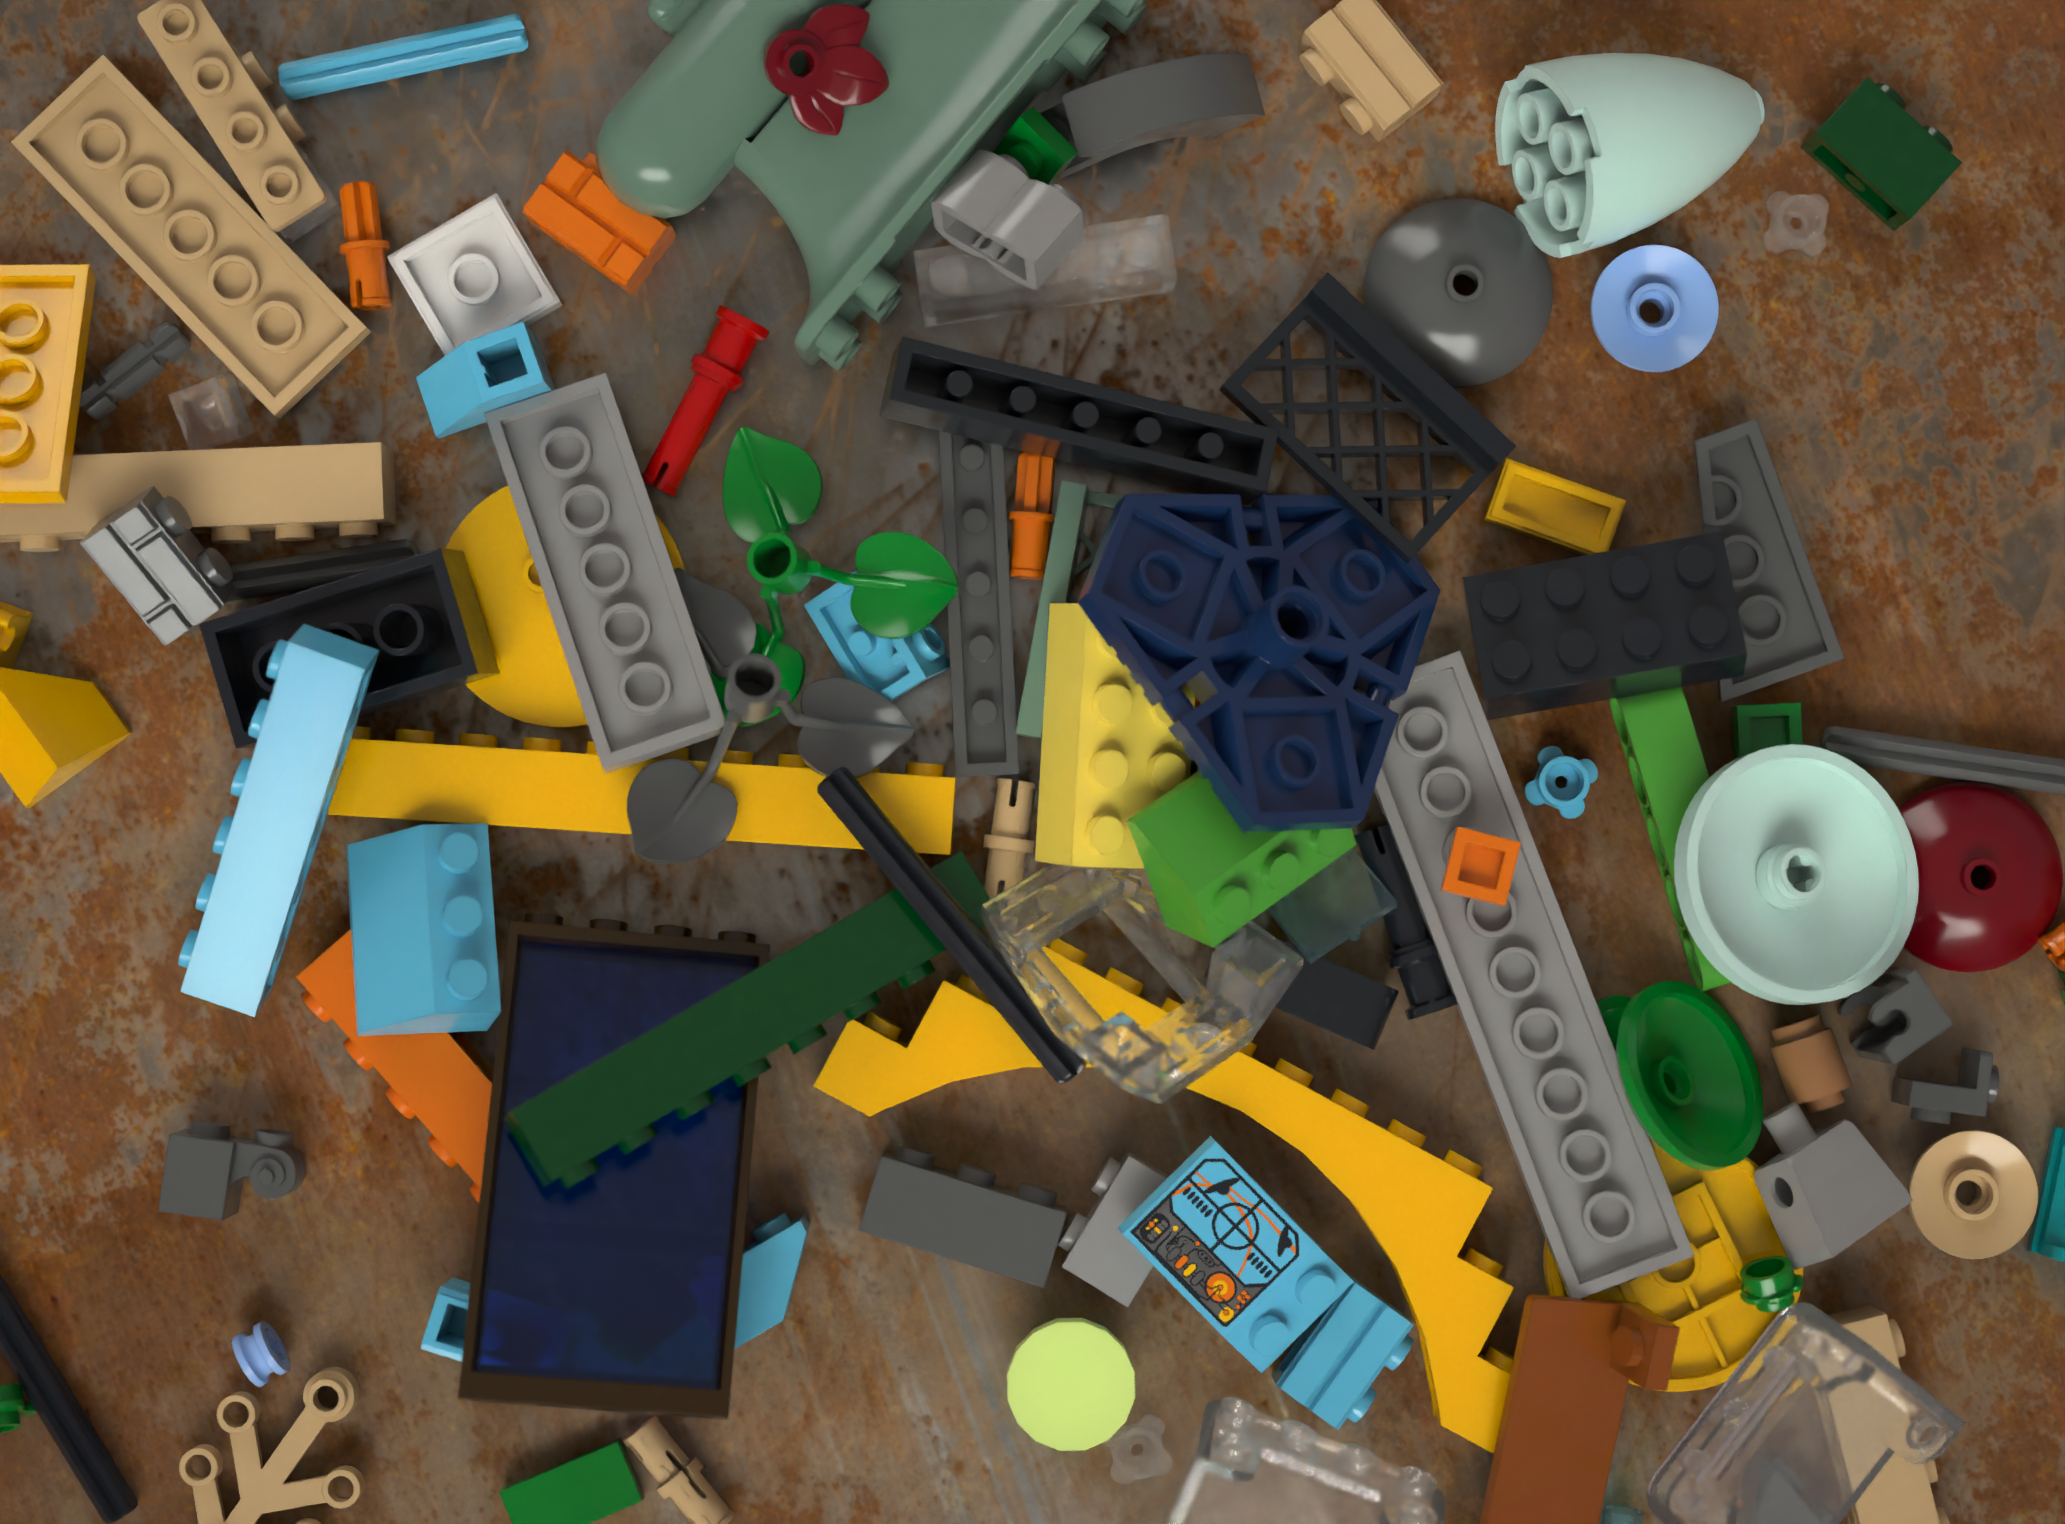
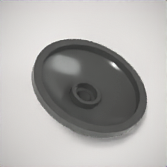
M1452 198L1437 200L1417 207L1403 215L1384 233L1377 243L1367 264L1363 282V305L1453 388H1470L1484 385L1513 371L1532 353L1541 340L1552 310L1553 282L1544 252L1533 243L1524 224L1517 218L1497 206L1474 199ZM1465 275L1471 278L1475 285L1474 293L1468 296L1458 294L1453 287L1454 277Z

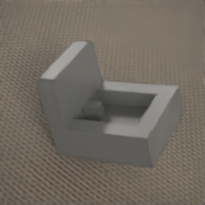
M1963 1047L1957 1085L1894 1077L1891 1102L1912 1107L1910 1118L1921 1121L1950 1124L1951 1112L1986 1117L1987 1103H1993L1999 1086V1071L1996 1065H1992L1993 1053Z

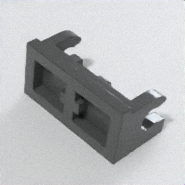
M1890 966L1872 984L1859 992L1845 997L1837 1011L1838 1015L1847 1016L1854 1013L1858 1006L1869 1005L1871 1009L1868 1014V1020L1873 1024L1869 1028L1861 1029L1850 1041V1044L1859 1057L1895 1065L1953 1025V1022L1918 971L1908 968Z

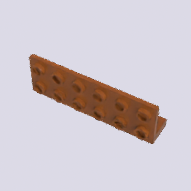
M1538 1294L1528 1295L1525 1300L1479 1524H1599L1628 1382L1631 1380L1645 1390L1667 1391L1680 1327L1638 1302Z

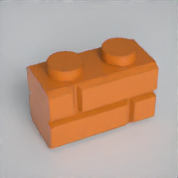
M568 150L563 152L547 174L546 180L538 186L522 211L533 225L630 295L636 293L652 271L655 263L661 259L676 236L671 224L665 221L667 218L643 215L619 202L604 184L596 163V155L588 152L583 160Z

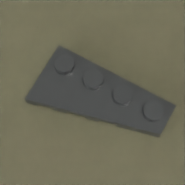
M1757 418L1696 440L1694 442L1703 534L1719 531L1723 533L1747 650L1744 675L1718 680L1720 702L1845 659Z

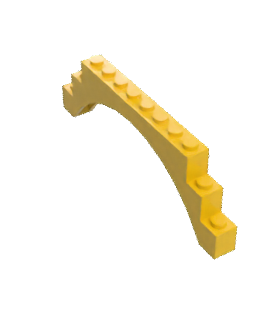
M1055 936L1049 947L1037 941L1018 976L1087 1058V1065L1085 1067H1100L1170 1081L1242 1111L1303 1152L1350 1200L1388 1257L1416 1324L1431 1397L1432 1414L1441 1426L1494 1454L1514 1358L1493 1346L1489 1347L1485 1355L1481 1354L1480 1351L1514 1287L1505 1279L1499 1277L1504 1267L1499 1262L1469 1247L1465 1257L1459 1255L1465 1240L1493 1190V1187L1478 1179L1484 1167L1451 1149L1448 1150L1444 1160L1421 1148L1427 1138L1425 1135L1395 1119H1392L1387 1129L1365 1118L1370 1108L1369 1105L1337 1088L1331 1099L1311 1089L1308 1086L1314 1076L1282 1058H1279L1275 1068L1252 1057L1257 1047L1256 1044L1224 1027L1218 1038L1196 1027L1201 1015L1169 997L1166 998L1162 1008L1139 996L1144 984L1121 971L1110 967L1106 977L1083 966L1088 954ZM961 974L957 983L947 978L943 980L909 1044L898 1039L903 1030L900 1026L874 1012L869 1011L864 1020L857 1017L847 1022L813 1087L871 1117L884 1109L952 1081L1023 1067L1044 1066L969 976Z

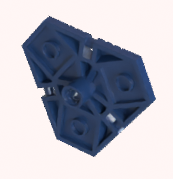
M1126 494L1115 505L1077 603L1108 646H1112L1117 652L1116 657L1123 666L1126 665L1131 673L1129 675L1137 685L1140 684L1145 691L1143 694L1150 704L1154 706L1159 703L1174 723L1168 728L1177 741L1180 740L1185 746L1184 751L1191 760L1194 759L1198 764L1199 768L1197 769L1204 779L1208 778L1213 785L1211 787L1243 833L1352 828L1364 820L1399 716L1398 713L1389 709L1390 702L1407 692L1441 590L1416 556L1406 564L1333 495L1263 494L1251 504V507H1242L1240 494ZM1366 501L1378 512V503L1376 501ZM1247 533L1251 535L1252 546H1249ZM1187 684L1201 705L1195 708L1180 687ZM1353 686L1365 692L1366 695H1363L1354 690Z

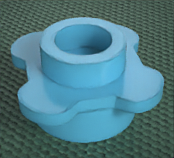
M1557 746L1543 748L1537 755L1539 767L1534 780L1528 782L1524 788L1527 801L1535 806L1546 804L1559 810L1562 817L1567 819L1580 816L1585 809L1583 799L1589 791L1590 784L1595 782L1598 776L1596 765L1589 759L1577 760L1573 757L1564 756L1562 750ZM1559 776H1563L1567 781L1566 786L1562 789L1558 788L1555 784V780Z

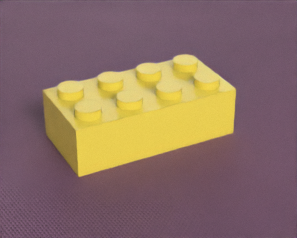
M1050 603L1035 861L1072 867L1145 869L1127 820L1191 776V759L1184 751L1185 746L1180 740L1177 741L1168 729L1174 723L1159 703L1154 706L1150 704L1143 694L1145 692L1140 684L1137 685L1129 675L1131 673L1126 665L1123 666L1116 657L1117 652L1112 646H1108L1078 603ZM1184 684L1180 688L1195 707V695L1189 686Z

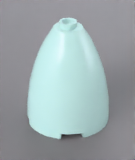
M1600 53L1569 56L1526 65L1516 79L1504 82L1498 98L1495 118L1499 166L1512 164L1513 179L1524 201V204L1516 207L1514 214L1524 224L1533 243L1546 254L1557 258L1580 254L1625 238L1681 209L1725 174L1757 137L1760 125L1764 120V104L1759 93L1752 89L1746 81L1718 68L1676 57L1646 53Z

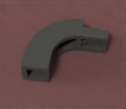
M1242 53L1195 55L1128 70L1061 95L1063 103L1040 113L1078 152L1058 179L1138 146L1178 137H1216L1265 115L1249 54Z

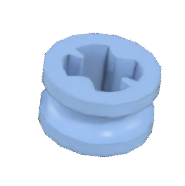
M263 1320L254 1325L252 1335L248 1336L241 1332L232 1338V1347L236 1359L245 1375L255 1386L261 1387L267 1384L272 1372L281 1376L290 1370L291 1364L286 1348L268 1322Z

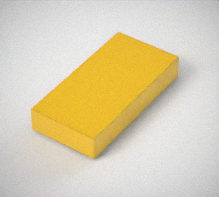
M1506 458L1502 463L1483 520L1585 556L1609 551L1626 500Z

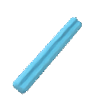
M511 14L282 63L278 67V78L284 95L290 100H296L525 51L528 48V35L520 15Z

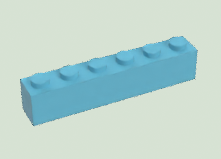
M303 624L288 642L280 639L275 646L267 669V677L276 680L270 701L260 700L248 732L249 736L258 739L252 759L245 757L242 759L231 786L230 794L240 797L234 818L228 815L225 816L214 841L213 852L222 855L216 875L212 873L207 874L196 900L195 909L204 912L199 931L191 929L188 933L178 959V966L187 968L180 992L252 1017L256 1016L270 995L379 650L307 624Z

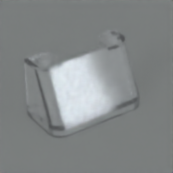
M1806 1302L1794 1303L1783 1309L1774 1318L1656 1471L1649 1483L1647 1505L1651 1512L1664 1524H1840L1894 1452L1912 1464H1926L1936 1459L1946 1450L1965 1425V1422L1873 1347L1814 1305Z

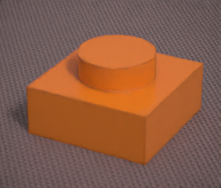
M1457 826L1454 831L1440 891L1502 907L1506 906L1521 842Z

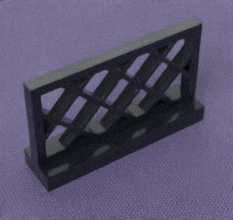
M1328 272L1219 389L1255 424L1278 429L1276 443L1406 564L1516 447L1513 442ZM1303 319L1324 337L1325 358L1291 359L1290 333ZM1280 345L1281 359H1267ZM1335 348H1336L1345 358H1336ZM1326 370L1327 402L1294 403L1292 371ZM1336 370L1361 371L1370 380L1371 402H1338ZM1254 371H1281L1283 403H1259L1241 385ZM1382 392L1393 402H1383ZM1372 413L1374 446H1341L1339 414ZM1383 413H1406L1417 423L1418 445L1385 446ZM1294 414H1328L1330 447H1307L1295 436ZM1273 415H1284V425ZM1429 435L1440 445H1430ZM1419 456L1421 489L1388 490L1386 457ZM1430 456H1453L1471 473V476L1459 489H1432ZM1375 457L1377 490L1354 491L1343 480L1341 458ZM1320 458H1331V468ZM1422 500L1423 528L1411 541L1407 540L1390 524L1389 501ZM1433 500H1448L1434 515ZM1366 501H1377L1378 512Z

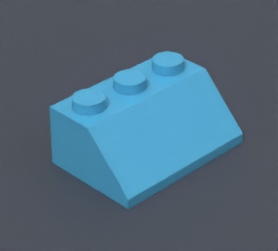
M488 823L422 824L347 845L346 858L357 1036L487 1031L501 1013Z

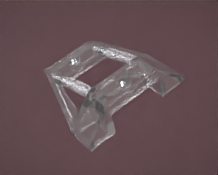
M1050 863L982 904L981 917L994 945L1051 1030L1075 1053L1120 1088L1158 1104L1165 1102L1248 1045L1301 970L1304 960L1303 957L1256 923L1250 921L1214 947L1216 950L1212 952L1205 987L1137 912L1139 911L1165 924L1154 892L1141 887L1142 877L1120 868L1072 867ZM1103 910L1185 1003L1146 1029L1123 1011L1105 1022L1043 952L1042 947Z

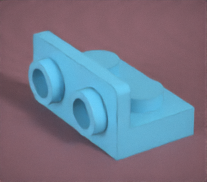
M837 582L804 604L847 679L867 686L890 702L926 679L950 668V661L945 654L943 638L930 623L919 632L902 639H885L867 632L855 620L850 608L851 595L855 586Z

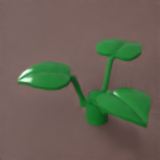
M742 426L738 429L726 459L722 489L723 509L732 530L743 540L752 544L747 554V566L750 574L757 581L764 584L760 590V597L766 601L772 624V633L770 634L763 625L755 622L757 634L751 654L764 655L778 666L781 673L780 689L790 692V702L792 704L802 688L806 664L804 657L798 650L780 643L785 635V627L777 598L779 593L788 595L801 591L810 582L812 576H819L844 585L855 586L851 595L850 608L858 624L867 632L877 637L902 639L919 632L933 621L957 595L959 581L949 561L937 549L924 540L903 532H882L863 540L858 546L855 556L857 574L847 573L813 561L805 548L790 539L792 531L789 525L802 524L808 521L816 512L823 491V481L819 467L808 453L796 445ZM712 672L710 676L724 717L727 719L729 712L724 703L727 680L719 681ZM775 707L771 715L766 719L756 723L741 721L737 728H745L763 723L779 715L782 711L779 707Z

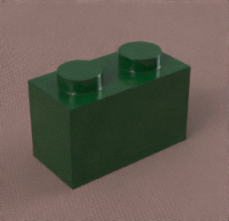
M1866 77L1803 143L1801 148L1892 231H1895L1919 211L1962 162L1951 153L1953 151L1952 144L1940 131L1931 126L1922 127L1905 111L1906 104L1895 90L1883 83L1875 84L1870 78Z

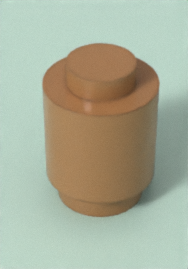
M1820 1014L1770 1030L1775 1045L1770 1047L1790 1104L1793 1102L1798 1104L1804 1103L1807 1113L1810 1114L1845 1102L1841 1091L1851 1087L1853 1084L1831 1027H1824Z

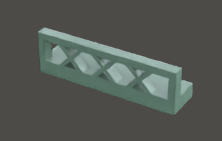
M1061 481L1015 732L1020 737L1042 740L1050 603H1077L1076 598L1072 594L1074 579L1092 566L1097 550L1083 531L1088 505L1114 510L1116 503L1124 496L1090 491L1086 484ZM1082 541L1091 556L1077 565Z

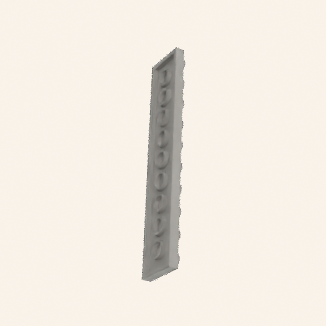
M1459 650L1416 666L1407 692L1390 702L1389 709L1398 713L1399 716L1374 791L1386 823L1389 824L1428 933L1438 951L1439 960L1451 992L1457 1002L1456 1006L1568 1297L1583 1298L1694 1256V1253L1649 1137L1633 1114L1624 1094L1619 1077L1615 1049L1462 654ZM1354 689L1357 692L1366 695V693L1361 691L1360 689ZM1457 826L1521 842L1506 906L1502 907L1440 891L1454 831Z

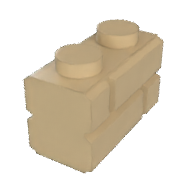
M1341 0L1333 9L1326 12L1304 31L1300 46L1305 51L1300 55V61L1308 74L1320 86L1330 82L1344 99L1339 108L1346 121L1358 134L1364 135L1369 131L1378 142L1386 138L1408 118H1411L1438 95L1444 84L1377 0Z

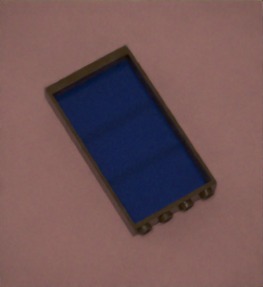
M525 914L524 922L510 921L501 1013L499 1016L458 1399L460 1401L726 1420L729 1417L759 1076L740 1087H737L732 1077L710 1089L716 1100L715 1102L681 1121L675 1110L653 1123L659 1135L625 1155L618 1144L595 1157L601 1167L600 1170L567 1189L560 1178L543 1187L504 1117L514 1108L769 962L770 944L756 943L757 936L755 934L741 931L718 932V940L694 938L692 937V929L677 925L654 926V933L651 934L629 932L628 923L618 920L592 919L589 922V928L564 926V918L558 915Z

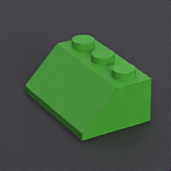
M1199 771L1127 820L1166 927L1213 948L1357 845L1352 829L1243 833L1211 787L1213 785L1208 778L1204 779Z

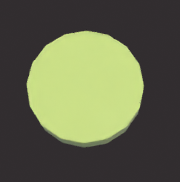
M1056 1318L1034 1328L1016 1346L1007 1369V1401L1017 1424L1036 1442L1058 1451H1083L1108 1441L1126 1422L1135 1400V1371L1124 1344L1106 1327L1084 1318Z

